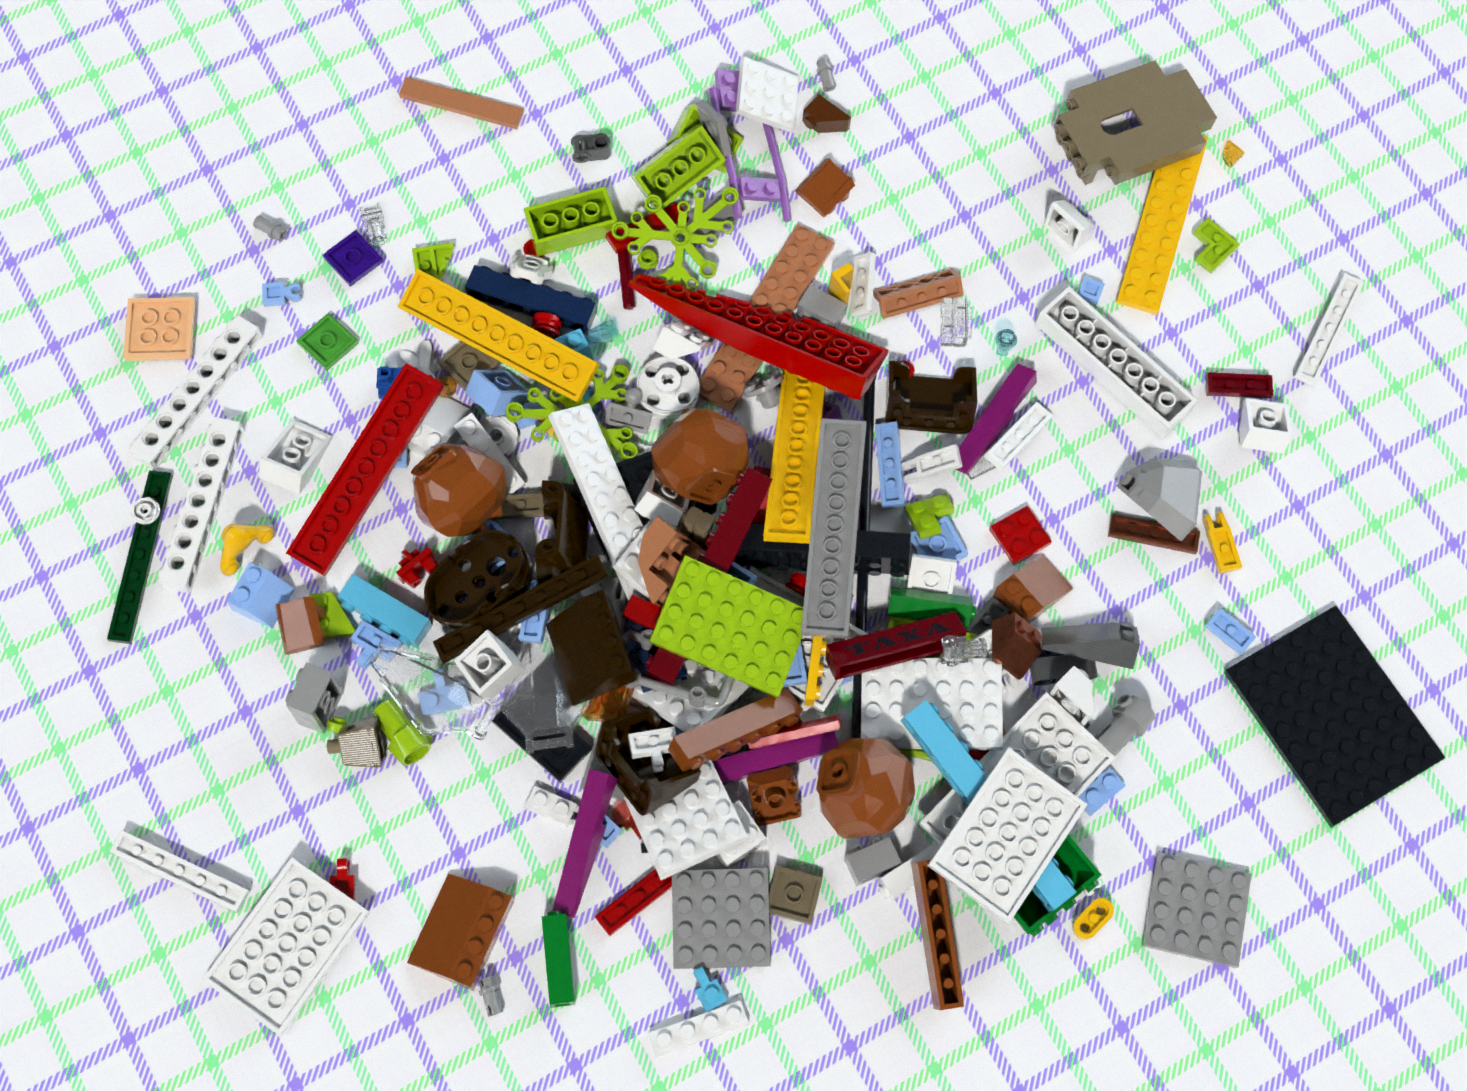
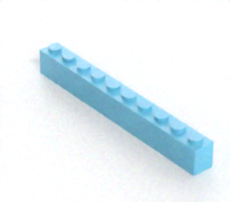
M925 700L900 721L961 800L968 806L987 778L983 773L984 768L978 760L971 758L966 744L961 740H957L953 734L952 726L946 721L943 722L939 717L940 712L937 707ZM1054 857L1032 888V891L1048 912L1057 909L1076 893L1073 888V881L1067 875H1063L1058 869L1059 864Z

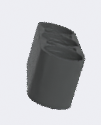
M1070 655L1036 658L1030 667L1032 684L1037 686L1056 684L1073 666L1085 671L1089 676V680L1098 677L1096 663L1092 660Z

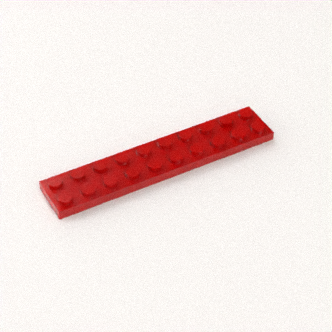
M408 363L404 364L286 554L326 577L445 387L443 383Z

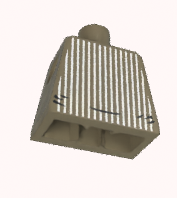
M378 717L342 726L338 733V739L327 740L328 754L341 753L342 763L345 766L382 767L385 760V752Z

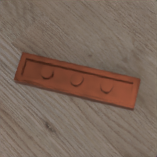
M1112 514L1108 537L1196 555L1200 531L1191 530L1180 541L1160 523Z

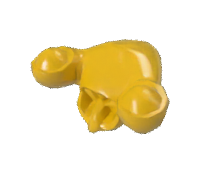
M235 523L227 525L222 531L223 550L220 561L222 574L227 576L235 574L239 568L236 557L247 549L254 540L261 544L270 542L274 537L273 528L267 525H239Z

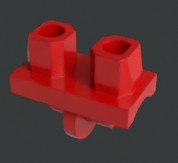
M427 547L420 553L417 549L409 553L404 549L401 552L404 558L398 562L401 568L396 571V574L402 584L407 583L413 589L422 582V578L417 574L424 568L430 575L438 567L432 550Z

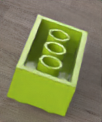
M696 124L632 173L630 177L646 198L649 195L659 196L663 209L726 161V159L704 127ZM656 202L650 203L653 209L658 206Z
M606 186L524 208L525 222L537 256L604 239L606 233L612 231V226L618 222Z

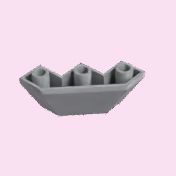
M1153 458L1130 469L1116 485L1180 541L1197 525L1202 471L1188 460Z

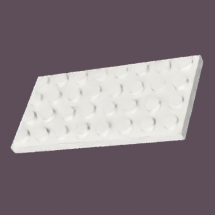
M1046 692L1003 736V750H990L979 762L984 768L983 773L988 777L998 760L1009 747L1072 794L1079 797L1116 757ZM952 789L919 825L941 845L967 806Z

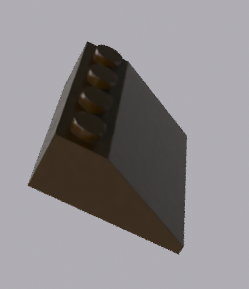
M604 589L581 598L546 624L573 706L639 680L611 599Z

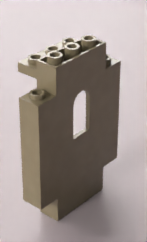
M1155 60L1071 90L1065 102L1068 112L1059 114L1053 127L1058 144L1064 149L1068 161L1073 164L1077 176L1082 179L1085 185L1092 183L1097 171L1104 168L1107 176L1116 185L1200 154L1206 143L1201 133L1212 128L1217 116L1187 69L1165 76ZM1131 110L1141 124L1115 135L1107 134L1101 127V123L1104 120Z

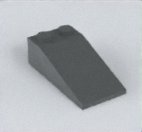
M1112 622L1041 629L1042 650L1129 669L1134 668L1140 640L1137 627H1134L1131 623L1121 622L1120 624Z

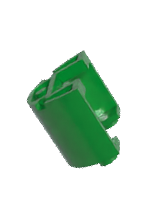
M1067 835L1053 857L1059 864L1058 869L1063 875H1067L1073 881V888L1076 893L1057 909L1048 912L1031 890L1013 917L1027 935L1031 934L1035 937L1044 929L1042 926L1044 923L1049 926L1059 918L1056 913L1064 908L1065 911H1068L1077 903L1075 898L1085 889L1089 893L1099 885L1097 879L1102 874L1069 835Z

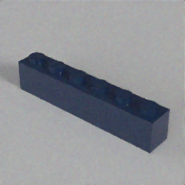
M474 265L465 285L466 294L479 301L531 317L538 312L550 313L560 318L559 321H562L563 327L572 330L581 329L582 333L589 334L597 314L596 303L589 298H579L567 291L560 292L548 285L534 284L525 278H514L509 273H499L487 266L480 267Z

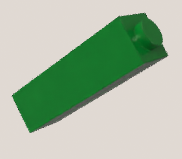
M893 586L890 588L887 616L921 620L956 611L963 626L969 627L970 619H975L976 606H973L972 597Z
M561 911L547 912V916H541L549 1004L551 1008L575 1005L567 916L566 913L561 914Z

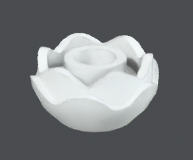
M150 497L138 499L133 503L131 509L132 518L137 523L143 525L153 523L160 514L159 504Z

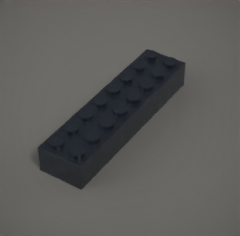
M752 524L734 560L735 563L742 567L745 565H754L757 568L774 566L781 570L799 568L802 571H807L809 544L764 541L765 524ZM857 530L854 574L865 572L872 576L890 574L893 577L909 575L911 534Z

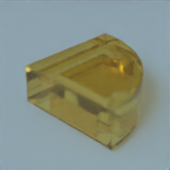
M1228 140L1223 149V160L1231 168L1243 157L1245 152Z

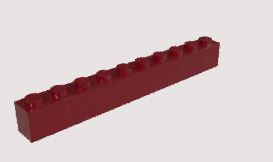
M749 467L745 474L740 473L735 483L738 488L735 493H730L725 503L728 505L726 513H720L716 521V525L719 527L716 533H710L706 541V545L709 547L706 553H700L697 561L728 574L771 486L772 478ZM658 647L655 656L651 654L646 662L645 667L648 668L647 676L673 685L686 658Z

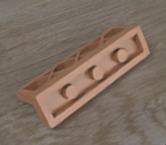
M952 268L873 290V297L879 302L880 314L883 319L964 296L961 276Z

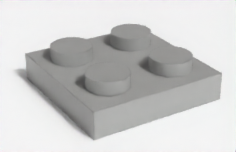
M704 100L696 103L701 125L724 157L731 154L730 144L732 142L727 133L726 127L728 123L726 118L717 113L715 108Z

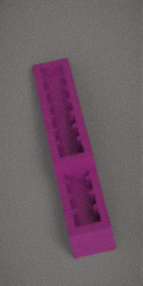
M1017 363L959 447L963 467L955 470L966 475L970 473L1014 418V410L1037 383L1035 370Z
M834 730L759 747L712 761L724 786L747 778L751 772H763L780 768L783 765L791 766L824 755L832 748L838 746L839 743Z
M589 768L552 910L561 911V914L566 913V916L572 918L576 916L606 826L602 823L618 778L610 774Z

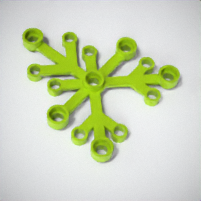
M733 187L724 189L722 198L704 213L703 203L706 199V191L703 188L695 189L693 222L687 227V214L690 211L688 202L681 201L677 205L679 213L677 226L662 209L661 198L657 195H649L645 200L646 210L649 213H655L670 232L652 230L643 219L642 213L636 211L631 214L630 219L631 223L640 229L628 228L626 223L616 222L612 226V235L617 240H624L627 237L638 238L636 241L628 244V252L631 255H638L641 248L652 239L671 241L672 245L675 246L674 265L663 274L657 275L656 278H664L666 284H668L671 278L672 284H681L682 279L685 282L686 289L694 291L698 287V281L696 278L691 277L682 266L684 249L700 267V275L703 278L711 279L716 275L717 267L715 263L709 260L706 261L692 243L705 244L708 248H713L717 244V237L714 234L697 235L693 233L698 229L722 231L727 235L733 232L734 225L729 220L724 222L709 221L726 206H733L738 202L739 193ZM701 191L704 193V196L698 198L696 193ZM731 194L734 196V199L728 201L726 196ZM651 202H656L658 206L653 209L649 205ZM681 205L688 207L686 211H681L679 208ZM635 215H639L641 217V220L639 222H635L633 220V217ZM725 224L731 226L729 231L724 230L723 226ZM623 229L625 232L623 235H618L616 231ZM680 234L684 235L685 239L678 241L677 236ZM712 237L714 238L715 242L713 244H708L707 239ZM632 245H636L638 247V250L636 252H632L630 250V247ZM706 267H710L712 269V272L710 274H706L704 272V269ZM694 281L696 285L690 288L687 283Z
M622 364L615 365L611 371V378L603 384L605 374L601 369H597L595 374L600 375L601 378L593 377L592 382L594 383L595 393L585 403L583 397L580 403L573 402L553 389L550 391V400H548L541 394L538 388L533 387L529 389L527 399L532 403H539L545 409H524L521 404L512 402L508 404L505 416L510 422H518L522 418H547L540 426L533 428L531 432V439L534 442H541L544 439L545 433L552 427L548 416L552 412L564 410L559 409L552 402L560 403L566 409L588 403L592 409L601 399H615L618 403L626 402L625 393L627 390L624 388L612 389L617 384H623L627 381L629 370ZM531 393L537 394L538 397L531 396ZM557 393L560 397H554L553 394ZM618 394H623L624 398L619 397ZM510 413H516L518 416H513ZM598 423L612 455L613 451L610 445L619 452V456L623 461L637 456V446L628 442L633 434L630 428L605 429ZM554 431V432H553V439H554L555 441L559 442V440H558V438H557V436H556V433H555V431ZM538 432L541 436L537 437L534 433ZM625 432V433H627L629 436H628V437H625V436L622 435V433ZM628 452L631 456H627L624 453Z

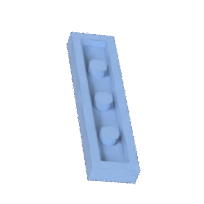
M896 421L875 424L883 509L905 506L898 423Z

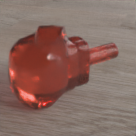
M626 802L615 806L611 811L614 823L620 828L624 827L626 831L631 828L638 838L642 839Z

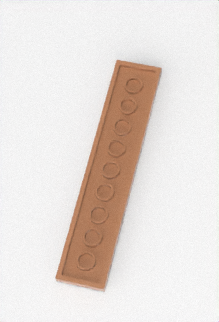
M797 224L749 302L752 303V307L766 306L771 308V312L783 315V311L793 315L798 302L809 285L812 284L833 250L835 242ZM723 343L699 381V397L732 414L743 396V388L749 385L748 382L754 378L764 361Z

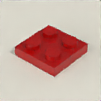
M1028 506L993 524L989 528L1013 566L1052 543Z

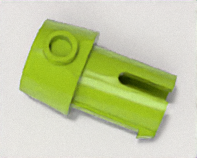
M395 699L386 700L373 710L375 713L372 716L378 717L380 728L390 741L388 750L403 766L418 762L429 752L430 745L433 743L431 735L428 732H424L419 724L412 725Z

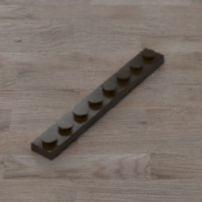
M596 554L433 641V644L441 661L445 664L461 655L486 630L497 636L605 579L609 575Z

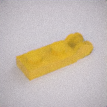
M1223 512L1216 513L1218 528H1214L1210 515H1203L1204 528L1207 531L1206 535L1218 573L1240 570L1242 568L1240 557L1230 526L1227 525Z

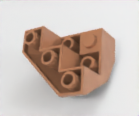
M658 516L643 534L638 564L650 601L659 607H663L683 557L686 555L697 560L700 553H706V550Z

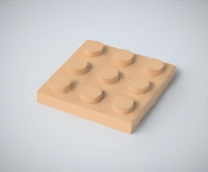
M194 297L128 298L124 343L125 361L192 360L195 317Z

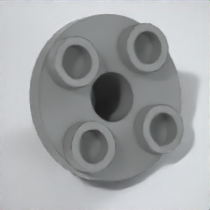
M774 369L762 379L759 376L748 382L749 385L743 388V394L745 397L757 395L756 400L761 402L764 409L773 408L779 404L780 388L777 385L784 380V376L779 369Z

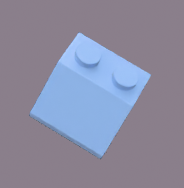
M506 369L474 370L465 393L472 398L474 403L480 405L486 414L497 417L505 415L508 404L512 402L522 404L527 400L529 389Z
M249 562L226 602L232 611L273 629L278 620L276 604L288 602L295 589L270 571Z

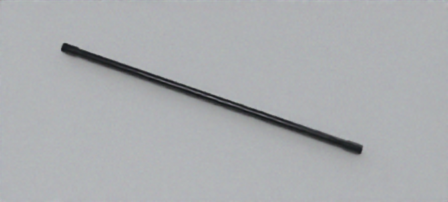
M877 374L864 394L863 421H866V436L859 512V530L870 531L875 380ZM858 572L855 627L866 632L868 573ZM862 673L853 675L851 738H861Z

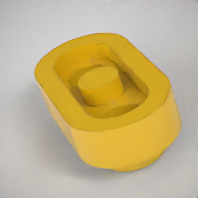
M1105 898L1095 899L1074 920L1072 925L1074 935L1081 940H1089L1095 936L1112 918L1114 914L1112 903ZM1102 908L1104 914H1097L1096 909ZM1081 924H1085L1088 927L1087 932L1081 930Z

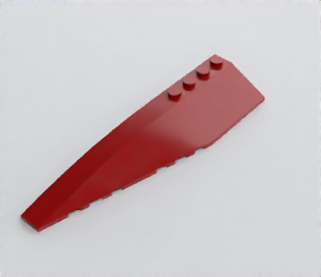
M638 273L628 283V286L659 307L707 335L755 358L782 368L790 374L799 375L810 382L823 385L829 390L845 394L851 399L860 400L867 392L889 351L881 346L803 316L801 320L793 318L792 313L783 311V315L771 312L770 307L766 306L755 308L752 307L751 302L720 294H716V297L706 295L705 290L697 289V292L686 290L685 285L678 283L667 285L666 280Z

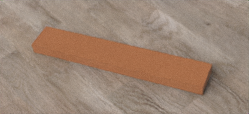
M408 77L405 78L399 92V97L516 130L524 114L523 108Z

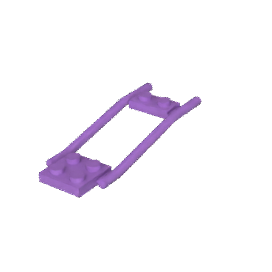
M717 69L714 72L716 87L709 88L710 103L720 115L721 111L736 112L739 71ZM762 123L777 179L741 176L737 178L732 155L725 156L730 187L735 188L739 193L738 202L733 205L734 218L740 219L743 217L740 200L781 201L783 221L789 222L792 219L787 184L772 126Z

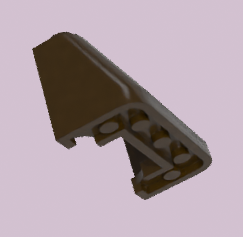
M889 361L885 410L886 423L897 421L899 429L966 434L972 430L978 403L976 367L957 368L953 373L952 379L911 376L909 378L910 370L906 363Z
M542 480L541 492L544 501V519H551L553 521L554 529H556V539H544L537 544L535 562L539 585L586 560L588 516L584 507L557 481Z
M650 707L602 722L595 748L597 759L608 774L618 778L617 786L642 816L654 812L695 784L701 774L699 768L695 770L691 768L682 772L670 753L662 754L664 762L663 772L658 773L653 772L651 756L632 759L628 734L656 730L661 727L659 716Z

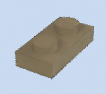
M542 493L506 495L505 502L502 505L503 514L499 520L544 517Z

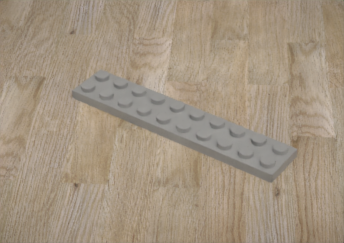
M821 418L801 635L844 639H848L866 421Z

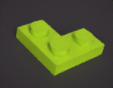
M1207 218L1193 233L1197 239L1207 246L1196 257L1195 261L1210 274L1240 246L1235 239L1210 218Z
M946 493L904 506L905 513L920 540L941 534V526L937 518L954 514V506Z

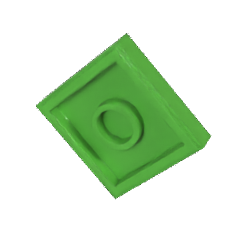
M329 313L296 340L297 344L326 371L359 344L358 340Z

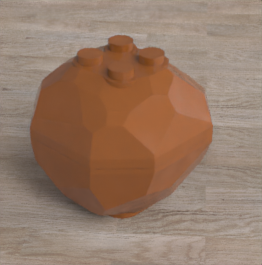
M687 408L683 410L682 415L667 426V429L658 437L651 448L653 470L656 478L662 484L685 499L709 505L724 499L737 487L735 483L740 473H745L749 463L747 437L744 427L734 420L707 409Z
M442 443L434 448L411 471L413 475L415 510L418 518L423 524L447 537L468 536L485 531L487 529L485 522L488 519L495 521L503 514L502 505L506 499L505 470L499 462L474 448L465 445Z
M850 738L826 752L821 759L817 781L820 812L837 834L844 839L889 833L905 819L915 796L913 765L895 744L883 738Z

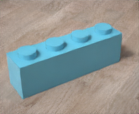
M354 574L338 595L341 602L340 606L350 613L355 611L360 614L359 617L369 624L373 622L379 626V630L388 635L392 633L397 636V640L406 647L412 645L418 648L432 628L429 618Z

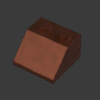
M1016 612L992 620V660L997 664H1002V668L1020 680L1041 653L1042 635L1039 630L1035 629Z

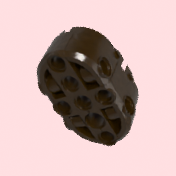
M499 530L481 531L459 545L452 556L448 555L432 571L424 587V600L431 616L445 628L453 631L525 593L532 577L531 556L527 549L513 535H508ZM517 549L518 556L512 558L511 552ZM505 561L506 569L504 573L500 576H492L491 568L494 563ZM470 562L471 568L468 571L463 572L462 568L464 564ZM485 579V585L477 588V582ZM464 594H468L467 601L465 603L460 604V597ZM495 596L498 600L492 604L491 599ZM450 609V616L446 619L442 618L443 612Z

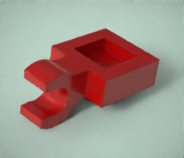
M347 858L337 859V876H330V884L352 900H355L356 876L349 875L350 860H347Z

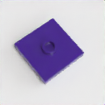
M357 230L322 255L323 259L350 287L384 262L383 258Z

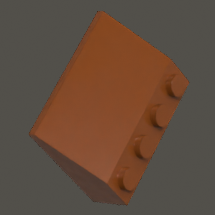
M448 873L407 963L474 991L514 903L512 896Z

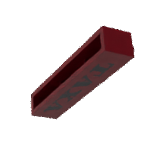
M955 611L827 644L825 660L834 679L838 680L963 647L967 631Z

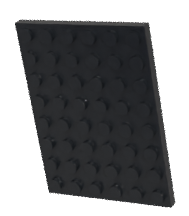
M1337 606L1330 608L1223 672L1331 828L1445 759L1443 753Z

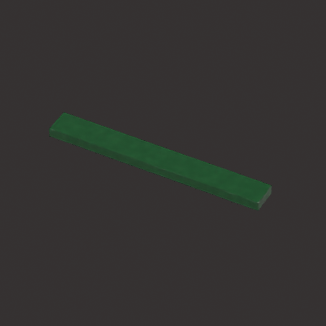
M149 470L142 498L150 497L156 501L160 507V514L151 524L143 525L137 522L135 524L107 636L109 642L132 644L173 478L171 473Z

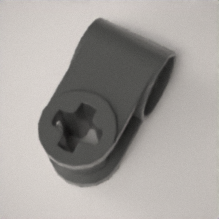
M604 133L576 135L571 138V145L574 150L572 159L577 163L606 160L611 156L610 139Z

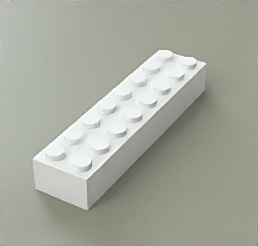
M1067 287L1039 313L1035 325L1160 437L1164 438L1192 412L1198 400L1072 288Z

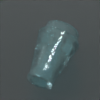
M605 321L590 331L584 332L588 345L613 342V339L618 338L613 321Z
M1003 329L997 333L996 352L998 355L1006 356L1016 345L1017 336L1012 330Z

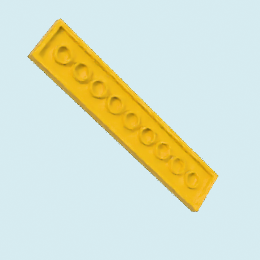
M1203 136L1206 143L1200 154L1154 171L1116 303L1154 315L1158 314L1208 141L1207 136Z
M419 269L416 270L397 306L577 403H580L600 366L596 361Z
M783 369L784 380L781 382L770 478L773 480L768 492L763 538L764 541L809 544L825 386L816 382H810L799 375L790 374Z

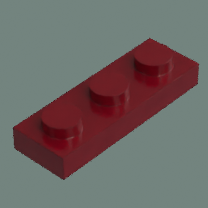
M1207 372L1205 376L1206 396L1272 398L1273 396L1272 375Z

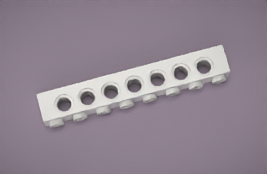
M239 315L227 323L224 332L220 337L215 338L208 352L204 353L195 368L186 374L182 384L173 390L170 399L160 406L157 415L145 425L144 431L140 436L131 442L128 450L135 460L153 471L159 468L262 339L259 327ZM239 339L238 342L231 343L233 340ZM226 356L224 359L218 360L219 357ZM212 372L210 376L204 377L207 373ZM199 389L198 392L191 394L193 390ZM185 406L183 410L177 411L179 407ZM167 423H172L169 427L163 428ZM158 440L156 444L150 445L152 441Z
M214 417L212 424L208 425L206 442L200 448L201 457L199 463L195 464L193 469L194 478L192 484H189L187 487V498L185 504H182L180 507L178 525H175L172 531L173 540L171 546L169 545L166 548V560L164 566H161L158 572L159 582L166 589L191 594L244 434V429L240 422ZM225 441L223 445L216 446L218 442ZM218 461L216 465L209 466L211 462ZM206 481H212L210 485L203 486ZM205 501L202 506L196 507L198 502ZM198 521L196 526L189 527L192 522ZM191 542L189 547L182 548L184 543ZM178 563H184L183 567L175 569Z

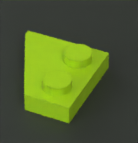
M453 242L412 248L415 272L419 269L442 281L454 251Z
M332 592L309 594V597L315 598L317 605L324 608L325 616L320 622V627L325 630V639L351 637L354 634L355 629Z

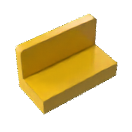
M850 263L831 273L828 292L829 295L847 304L854 268Z

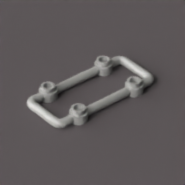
M646 629L642 633L636 631H626L623 633L626 645H628L629 640L640 642L641 647L645 650L656 648L655 645L648 642L653 632L651 629ZM635 668L639 680L625 686L631 689L639 685L689 699L691 706L701 708L704 705L719 707L725 704L735 680L726 676L720 693L716 698L707 695L706 690L699 686L688 690L643 677L640 671Z

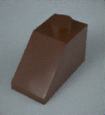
M819 94L803 110L802 122H804L807 128L813 129L817 133L847 132L850 129L851 117Z

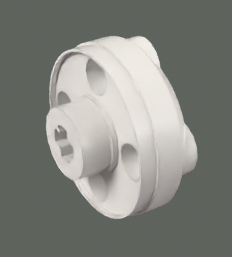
M666 356L651 360L642 368L637 378L636 388L642 393L640 405L645 411L652 412V417L676 419L682 415L683 410L687 408L694 409L699 398L700 383L694 368L688 362L680 358L671 360ZM679 372H686L687 374L680 376ZM650 373L656 374L655 377L652 378L648 377L647 375ZM685 399L688 400L689 403L682 404L679 401ZM652 401L658 402L655 406H651L648 403Z

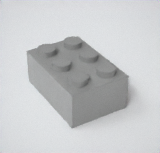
M306 662L304 668H300L296 675L297 683L294 689H291L286 696V706L299 725L325 734L328 724H326L327 719H332L344 692L333 672Z

